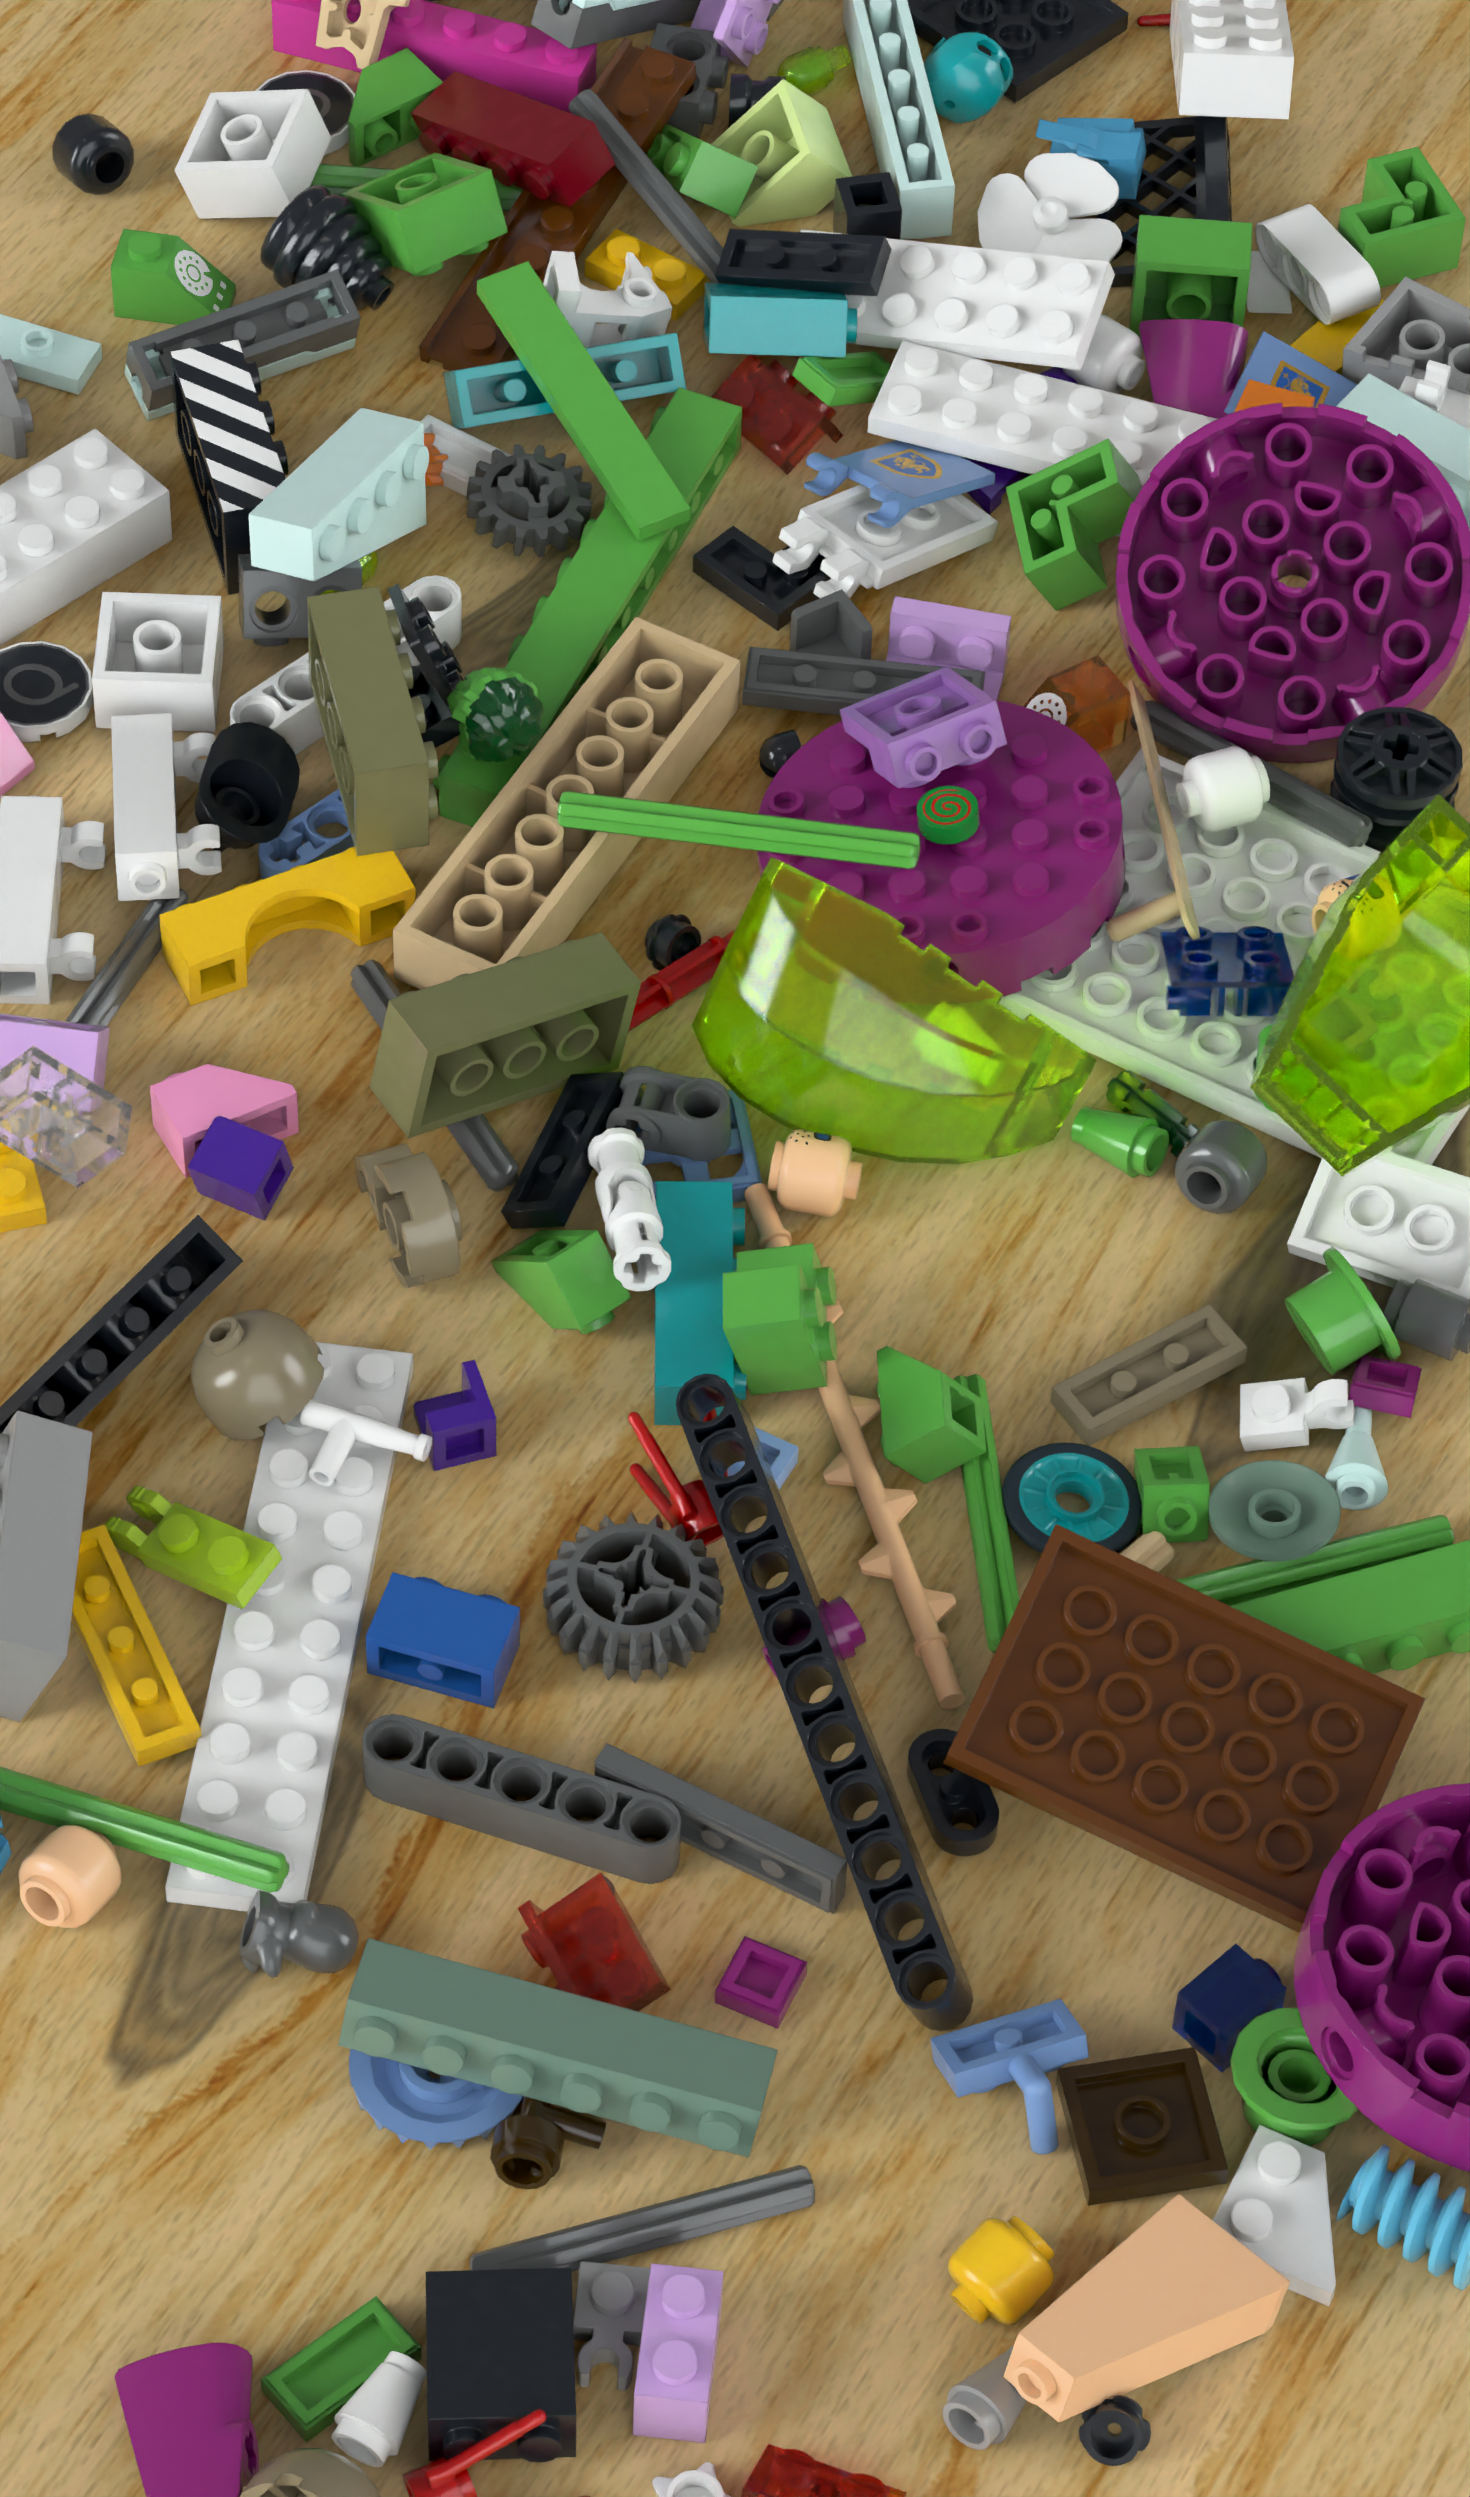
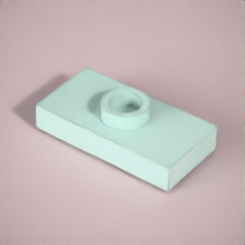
M0 314V355L3 361L8 359L13 361L17 377L79 395L102 360L101 344Z

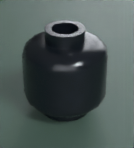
M87 113L73 117L65 122L57 132L52 145L53 161L58 171L85 193L102 195L114 191L128 178L134 164V149L129 138L103 116Z

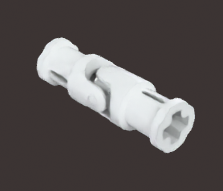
M622 1127L610 1128L592 1139L588 1146V1160L598 1173L595 1180V1191L603 1221L605 1222L606 1240L609 1247L616 1252L613 1260V1272L615 1278L622 1283L624 1288L636 1292L648 1291L667 1280L671 1272V1259L669 1253L660 1244L663 1238V1225L656 1206L651 1175L648 1169L642 1165L645 1155L644 1144L636 1136L635 1132ZM633 1262H636L637 1274L633 1272L631 1265Z

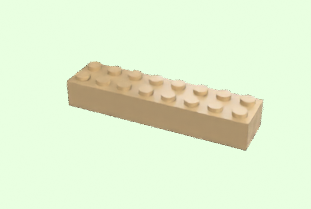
M635 617L393 929L394 978L421 990L450 981L461 974H472L503 964L512 958L525 957L563 943L642 837L560 826L558 824L557 808L562 793L573 791L668 803L737 712L739 707L740 660Z

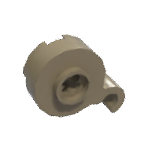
M405 1143L356 1156L355 1169L361 1193L369 1192L371 1205L377 1217L380 1231L387 1229L394 1249L397 1252L400 1251L402 1255L390 1259L401 1284L407 1289L458 1274L460 1267L458 1241L462 1239L459 1212L448 1183L444 1179H440L431 1158L425 1152L412 1155Z

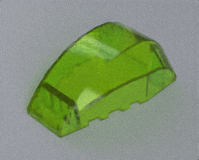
M1439 794L1330 905L1278 1011L1250 1088L1342 1177L1395 1149L1470 1104V824Z
M773 857L770 858L722 956L692 1023V1028L708 1064L740 1099L793 1130L804 1129L843 1137L850 1142L852 1152L896 1162L963 1164L1011 1156L1055 1139L1090 1076L1097 1059L1031 1013L1024 1020L999 1004L1003 994L984 980L975 987L948 968L952 958L931 943L924 951L900 935L905 925L888 913Z

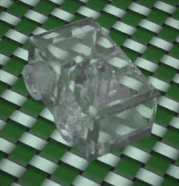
M35 1046L29 1048L0 1070L1 1143L76 1188H79L126 1155L132 1106Z

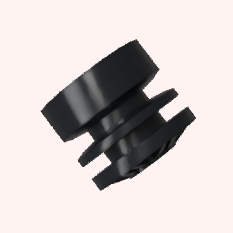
M1383 707L1364 712L1345 726L1337 741L1333 780L1330 785L1329 796L1370 818L1373 828L1368 835L1366 846L1411 866L1421 864L1422 849L1428 839H1437L1442 832L1451 833L1455 811V797L1458 793L1459 778L1461 777L1463 767L1462 747L1449 727L1435 716L1413 708Z

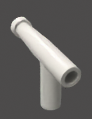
M312 1399L302 1409L301 1424L329 1432L309 1471L311 1479L320 1485L330 1486L333 1484L354 1441L411 1454L414 1459L423 1462L429 1455L432 1445L431 1436L425 1434L418 1436L379 1420Z

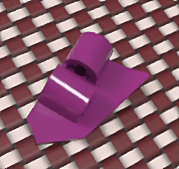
M1159 319L1141 322L1139 333L1154 403L1216 419L1228 415L1224 410L1245 366L1249 336L1247 330L1233 323L1199 319Z
M207 2343L182 2347L130 2363L118 2369L115 2373V2381L147 2497H240L243 2487H246L255 2473L259 2471L258 2442L254 2426L250 2421L253 2360L252 2355L246 2349L229 2343Z

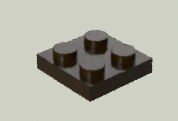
M1195 2047L1058 2068L1056 2085L1088 2206L1226 2184L1229 2169Z

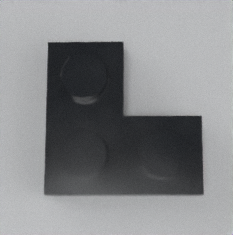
M734 526L693 555V572L777 631L791 622V613L794 609L820 599L813 593L816 583L831 579V577L820 570L822 561L826 559L820 553L807 569L788 574L772 562L774 557L772 552ZM790 546L785 547L783 550L789 549Z

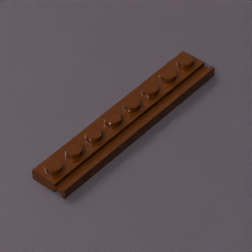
M624 38L590 90L599 97L643 152L647 154L654 143L656 135L661 133L678 107L679 100L682 96L686 95L695 81L696 63L646 46L644 50L632 46V40ZM614 165L571 207L548 198L541 200L531 192L523 189L504 218L508 232L489 241L487 249L481 252L419 345L421 361L429 363L431 359L443 363V369L448 371L511 361L515 351L477 295V280L528 261L543 283L552 251L574 252L575 260H577L628 183L617 167Z

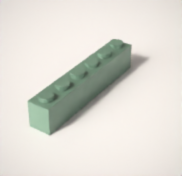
M370 1938L367 1940L347 1999L338 2046L357 2050L370 2056L390 2059L430 2070L439 2075L452 2076L496 2088L509 2094H518L569 2108L575 2112L591 2114L635 2126L644 2131L657 2132L701 2144L714 2150L726 2151L748 2158L778 2051L774 2048Z

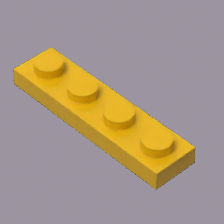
M105 1524L81 1532L71 1621L138 1767L196 1747L198 1738L202 1737L201 1728Z

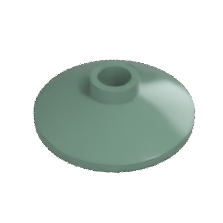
M1264 1460L1237 1467L1218 1481L1209 1498V1521L1217 1537L1232 1550L1244 1556L1263 1561H1289L1308 1556L1324 1547L1332 1539L1340 1523L1341 1505L1339 1497L1329 1481L1318 1472L1289 1461Z

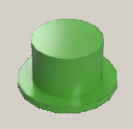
M1331 1247L1324 1251L1323 1258L1329 1272L1287 1297L1284 1301L1292 1320L1311 1351L1331 1375L1336 1374L1376 1348L1391 1361L1401 1355L1398 1341L1364 1282L1337 1249Z
M1278 2008L1257 2016L1239 2033L1230 2062L1234 2085L1242 2095L1244 2117L1255 2132L1259 2125L1303 2144L1312 2146L1324 2141L1337 2124L1349 2120L1358 2110L1357 2106L1342 2093L1327 2074L1316 2056L1304 2030L1298 2008Z

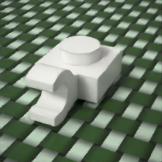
M1305 1378L1240 1385V1439L1245 1452L1309 1445V1429H1345L1354 1426L1353 1400H1348L1347 1380H1326L1317 1384L1310 1392Z

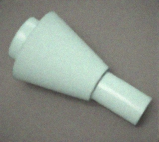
M1354 1406V1426L1345 1428V1435L1325 1475V1479L1333 1486L1339 1497L1341 1508L1365 1510L1381 1503L1388 1493L1386 1476L1374 1440L1371 1437V1409Z

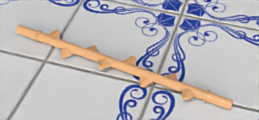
M758 1183L748 1187L744 1192V1197L760 1236L759 1248L767 1249L790 1246L792 1244L791 1234L783 1228L771 1194L767 1190V1185ZM837 1300L835 1305L826 1306L827 1322L831 1321L834 1323L844 1313L840 1302ZM835 1360L827 1361V1387H819L818 1390L842 1451L822 1472L829 1485L856 1486L877 1541V1545L858 1561L861 1574L892 1580L915 1640L913 1645L915 1655L922 1658L938 1703L942 1709L956 1708L965 1701V1695L946 1649L949 1644L948 1639L944 1633L939 1631L937 1625L956 1607L955 1597L952 1593L925 1589L920 1582L898 1525L918 1503L913 1490L884 1488L862 1432V1428L881 1412L878 1400L848 1395Z

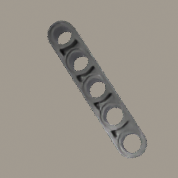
M390 1714L380 1716L372 1721L364 1730L362 1750L365 1785L374 1797L384 1802L639 1883L654 1884L663 1882L671 1877L679 1867L682 1820L679 1810L675 1805L661 1796L404 1715ZM398 1756L402 1757L403 1759L391 1761L385 1760L384 1758ZM454 1776L466 1777L467 1779L461 1781L449 1780L448 1778ZM519 1796L531 1798L527 1801L512 1800V1798ZM586 1816L593 1817L596 1820L583 1822L576 1820V1818ZM655 1837L660 1839V1841L644 1842L640 1838Z

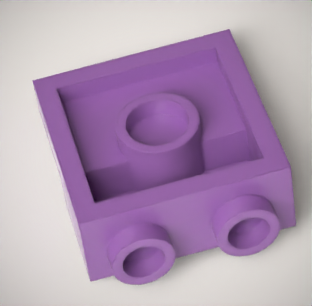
M944 667L839 710L845 732L869 749L874 771L897 788H913L924 785L935 779L942 770L955 765L966 766L978 763L989 757L996 748L1007 744L997 701L949 667Z

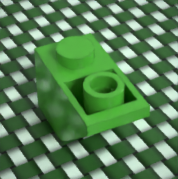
M408 48L362 69L348 120L350 163L353 166H362L378 157L384 156L418 139L421 134L410 113L443 81Z
M668 124L664 126L662 133L656 135L653 145L646 154L676 191L735 218L758 170V166Z
M885 1346L877 1351L879 1379L877 1382V1393L880 1398L882 1422L880 1443L885 1458L893 1465L902 1468L926 1484L986 1453L983 1404L980 1397L943 1372L893 1348Z

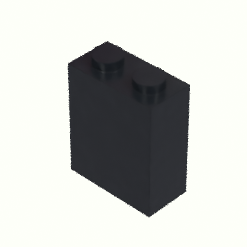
M571 2268L426 2272L429 2461H435L442 2457L449 2460L512 2422L518 2421L538 2409L546 2413L547 2418L543 2424L482 2460L524 2459L540 2463L551 2461L555 2458L576 2457V2392Z

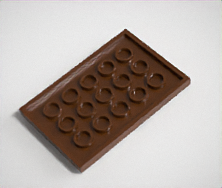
M1056 1524L943 1763L1300 1933L1324 1869L1327 1868L1333 1856L1340 1849L1348 1833L1365 1818L1377 1811L1425 1698Z

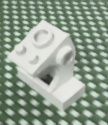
M551 252L543 285L585 348L662 335L666 332L673 307L667 295L652 280L651 269L648 266L643 267L631 252L626 254V268L621 286H618L617 290L612 291L590 289L580 283L574 252Z

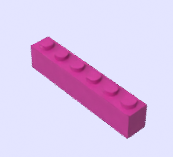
M271 0L274 51L359 73L362 72V69L357 68L354 55L344 47H335L327 50L316 46L321 0ZM351 0L347 7V18L355 23L361 13L359 0ZM410 0L409 6H396L391 11L378 61L408 48L443 82L454 71L569 113H571L568 107L569 103L582 91L591 89L596 82L597 44L570 49L539 29L425 0Z

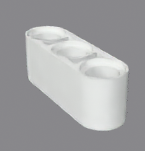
M1306 204L1257 223L1255 236L1263 260L1324 325L1335 323L1380 304V286L1370 264L1311 204Z

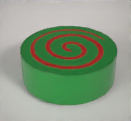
M941 786L926 792L917 804V819L920 833L929 841L938 844H956L967 840L977 831L979 826V810L976 797L970 791L958 786Z

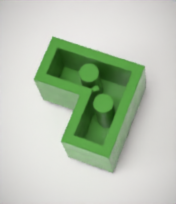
M1414 147L1368 159L1362 202L1341 208L1338 232L1370 264L1377 277L1379 286L1382 288L1400 283L1405 277L1413 280L1458 268L1466 218L1420 149Z
M1109 438L1006 487L1024 573L1056 611L1107 588L1098 543L1121 533L1132 502L1134 503L1142 489L1138 474Z
M813 1243L737 1252V1271L723 1273V1331L741 1373L746 1374V1384L751 1395L827 1387V1361L836 1360L837 1342L833 1323L831 1321L827 1322L826 1306L836 1304V1284L831 1266L822 1267Z

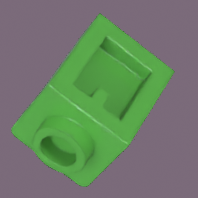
M1199 1446L1134 1449V1475L1142 1502V1535L1158 1531L1165 1536L1167 1543L1205 1541L1209 1535L1210 1483Z

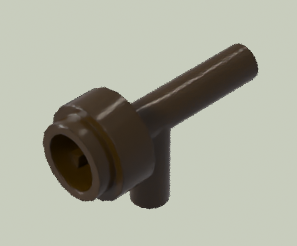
M524 2096L520 2115L504 2119L496 2127L490 2159L498 2177L506 2184L526 2190L537 2189L546 2185L550 2178L554 2177L559 2171L564 2140L599 2149L604 2136L606 2122L551 2106V2103Z

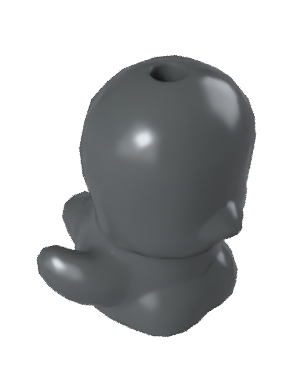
M258 1890L251 1902L243 1924L239 1955L242 1957V1962L247 1970L256 1973L262 1967L271 1978L278 1977L281 1971L282 1960H289L317 1973L334 1974L343 1970L353 1959L358 1945L359 1933L354 1919L340 1907L307 1900H300L289 1907L279 1903L276 1897L269 1892Z

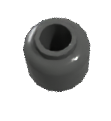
M1227 1120L1213 1121L1199 1129L1182 1149L1175 1163V1178L1180 1191L1195 1206L1215 1214L1229 1213L1242 1206L1260 1185L1267 1171V1155L1261 1141L1246 1127Z

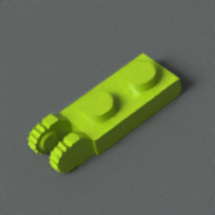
M139 1485L132 1489L127 1495L126 1500L128 1501L127 1504L131 1506L130 1508L136 1514L157 1525L149 1536L133 1523L126 1520L123 1521L115 1516L110 1517L105 1523L114 1545L123 1552L126 1551L128 1554L141 1559L145 1567L240 1609H244L283 1559L274 1544L178 1502L172 1505L159 1493L150 1489L147 1490Z

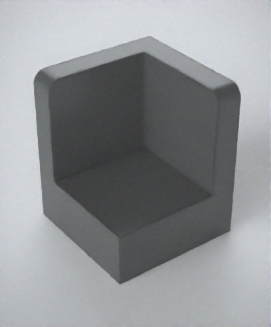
M839 590L792 611L789 651L871 659L872 626L845 592Z

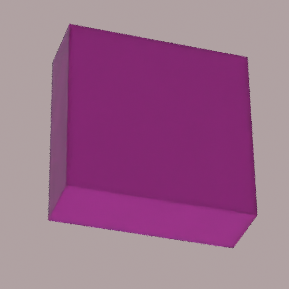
M1364 1355L1357 1360L1348 1400H1353L1354 1406L1411 1418L1422 1369L1418 1366Z
M744 1936L715 1990V2003L778 2029L807 1975L808 1962Z

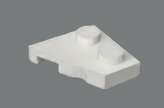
M1259 2125L1213 2221L1288 2279L1290 2283L1287 2289L1329 2307L1333 2299L1336 2279L1325 2153Z

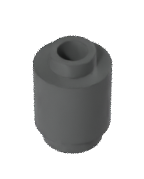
M1400 1279L1395 1285L1383 1313L1391 1329L1394 1331L1396 1339L1449 1361L1455 1358L1458 1351L1468 1354L1470 1352V1299L1421 1279H1417L1414 1284Z

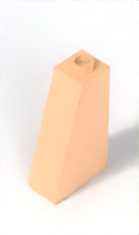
M1177 2194L1018 2333L1003 2378L1015 2386L1025 2400L1038 2405L1057 2422H1062L1101 2405L1106 2399H1113L1116 2395H1124L1264 2334L1275 2322L1290 2281L1180 2194Z

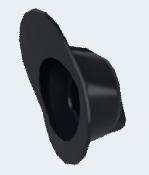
M253 722L234 723L220 731L211 745L199 781V790L195 799V816L199 825L214 824L219 826L220 847L212 848V850L221 851L222 853L228 847L232 849H247L258 843H268L278 838L287 824L299 785L300 768L295 752L286 740L267 726Z

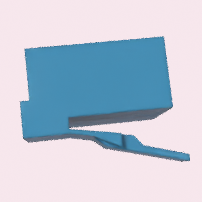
M1058 118L1057 123L1039 119L1036 137L1052 141L1050 153H1074L1098 162L1117 181L1119 186L1118 199H1136L1143 162L1146 156V145L1143 128H1135L1134 119Z

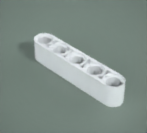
M425 576L404 588L403 592L409 601L419 596L435 624L433 631L440 643L446 641L453 650L460 643L462 637L460 587L455 581L444 576ZM391 598L383 602L385 610L395 609ZM399 622L401 644L396 646L398 654L407 652L411 666H418L420 663L409 647ZM309 652L238 698L232 704L230 710V726L234 723L253 722L267 726L286 740L295 752V755L322 738L324 733L309 681Z

